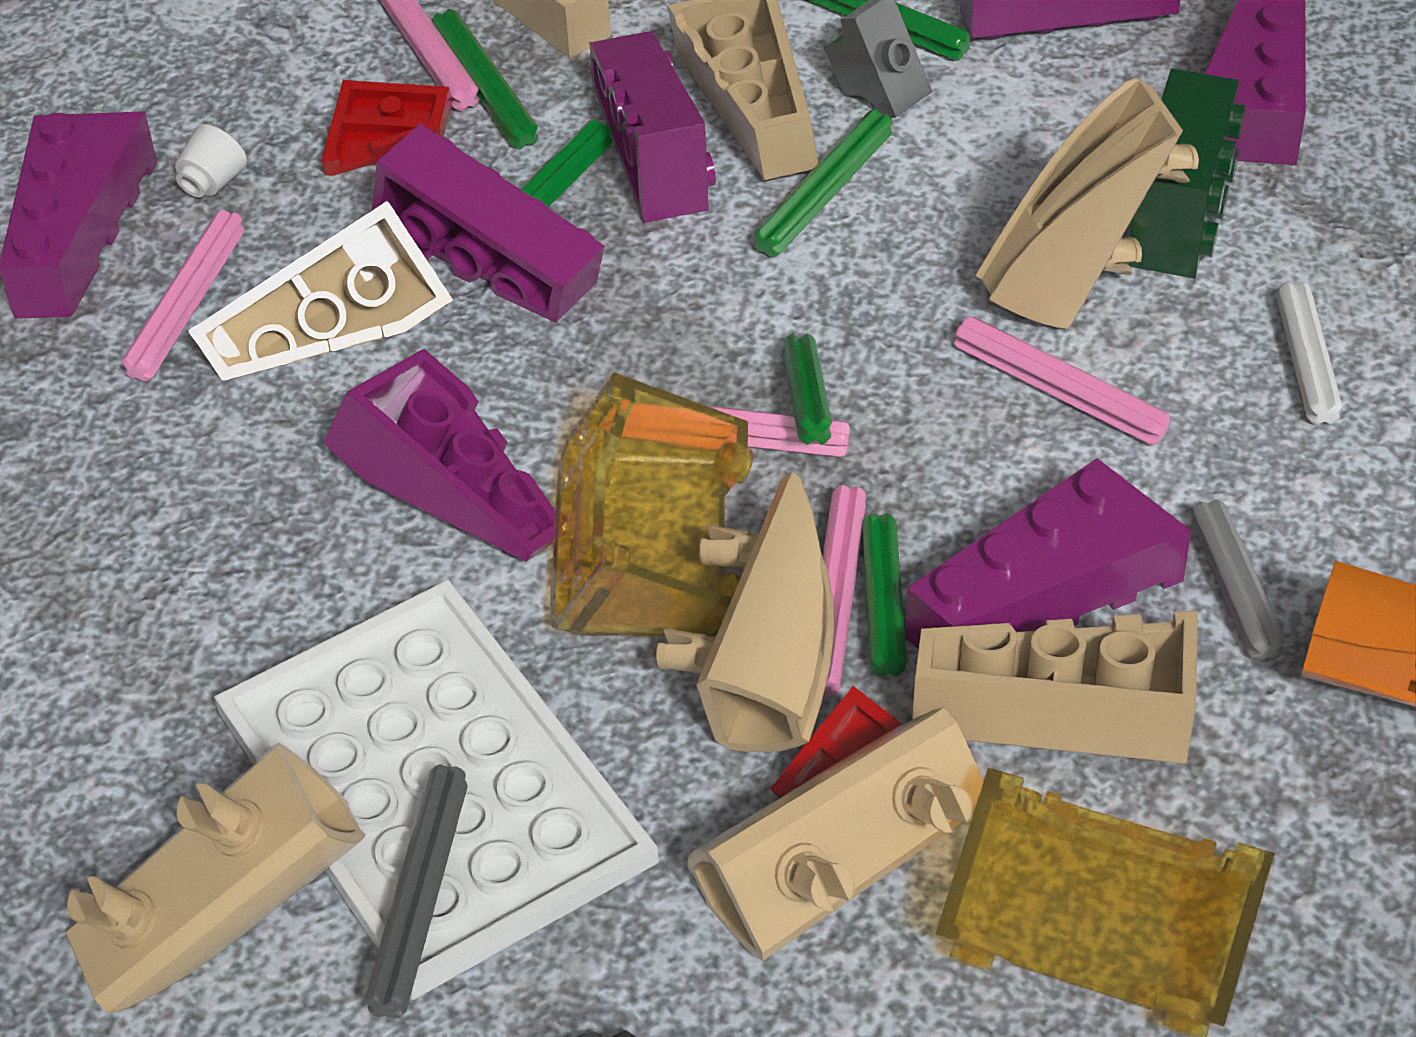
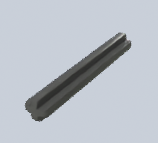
M439 764L433 767L428 774L365 995L368 1011L377 1017L386 1016L398 1019L406 1013L468 787L465 780V771L457 766L449 768Z

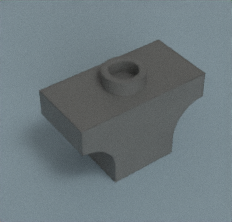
M869 0L841 19L843 35L824 47L844 96L857 95L864 97L882 115L888 114L891 118H896L933 92L895 0Z

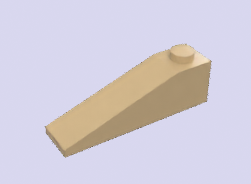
M387 201L188 332L220 379L224 381L403 333L453 299Z

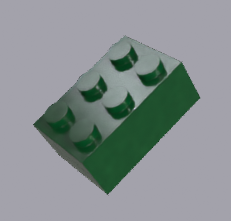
M1170 69L1161 100L1183 130L1176 144H1188L1196 148L1199 158L1198 169H1182L1190 180L1187 183H1179L1174 180L1161 178L1154 180L1132 219L1130 237L1136 238L1142 248L1141 262H1127L1130 267L1196 279L1201 257H1213L1219 223L1211 221L1212 218L1223 220L1229 194V186L1225 184L1226 182L1233 183L1239 157V149H1235L1236 141H1231L1230 139H1240L1246 112V105L1236 103L1239 87L1238 79Z

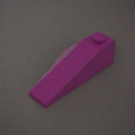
M425 349L418 351L346 392L323 444L369 484L526 562L565 535L568 527L532 476L527 472L516 470L504 453L508 442L499 429L488 430L476 413L475 409L479 401L470 388Z

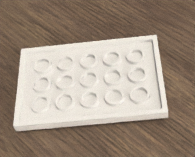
M449 580L214 696L218 713L253 764L279 742L313 767L349 803L348 807L366 836L350 851L328 867L325 872L378 950L429 771L439 764L449 768L457 766L465 771V780L468 787L410 997L412 1001L659 863L657 845Z

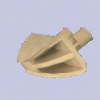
M1137 77L1125 81L1090 112L1052 156L1019 203L975 275L982 279L991 294L989 300L1030 320L1068 329L1102 271L1118 272L1124 275L1134 273L1127 262H1141L1142 248L1136 238H1122L1154 180L1161 178L1174 180L1179 183H1187L1190 180L1182 169H1198L1199 163L1195 147L1188 144H1176L1183 130L1151 85Z
M791 472L781 479L762 528L757 534L749 533L746 530L719 527L715 524L707 525L711 540L701 539L700 559L702 564L737 569L744 568L717 636L710 637L705 634L666 627L663 630L668 644L658 643L656 660L659 669H672L700 674L696 686L714 739L729 750L774 752L788 750L808 743L822 703L830 669L834 638V600L830 578L820 550L813 511L802 479Z
M945 708L932 710L870 742L696 848L689 854L687 868L694 875L706 899L705 903L749 952L763 962L944 834L953 833L952 829L962 822L968 823L974 813L989 804L990 792L957 721Z
M278 742L221 794L210 785L204 783L195 784L204 803L181 796L177 804L176 815L182 828L119 884L112 887L106 884L104 880L90 876L86 877L93 894L80 892L77 889L71 890L67 909L69 916L76 922L66 931V936L93 999L107 1013L123 1011L150 998L207 963L264 920L364 839L366 834L359 828L348 807L349 803L313 767L290 749Z

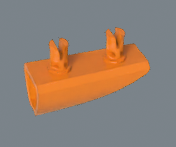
M1335 560L1314 626L1301 677L1416 707V584Z

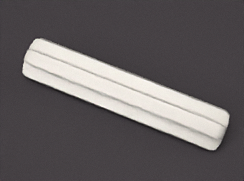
M1287 282L1279 289L1280 297L1277 303L1306 416L1315 425L1323 422L1333 424L1340 418L1339 410L1342 408V402L1312 291L1309 285L1304 282H1299L1295 285Z

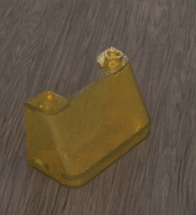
M615 372L610 375L571 431L559 461L549 612L552 628L575 636L666 637L663 630L666 627L705 634L710 637L717 636L742 575L729 572L724 576V566L703 565L700 559L701 539L711 540L707 530L708 524L725 527V496L735 483L741 484L744 482L751 469L753 451L748 448L747 420Z
M988 767L935 933L941 941L952 945L949 958L984 971H991L994 960L1155 1011L1165 1015L1162 1027L1188 1037H1207L1209 1028L1225 1031L1274 873L1275 853L1238 842L1236 851L1225 849L1223 856L1219 857L1217 856L1216 841L1202 837L1201 843L1064 802L1060 794L1050 791L1046 792L1042 804L1040 803L1043 796L1041 793L1022 787L1024 783L1023 777Z

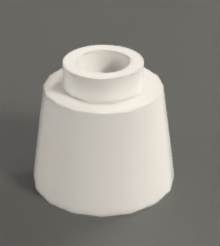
M200 124L194 129L175 163L177 171L176 181L185 192L194 197L213 196L246 167L247 157L238 142L229 134L215 126Z

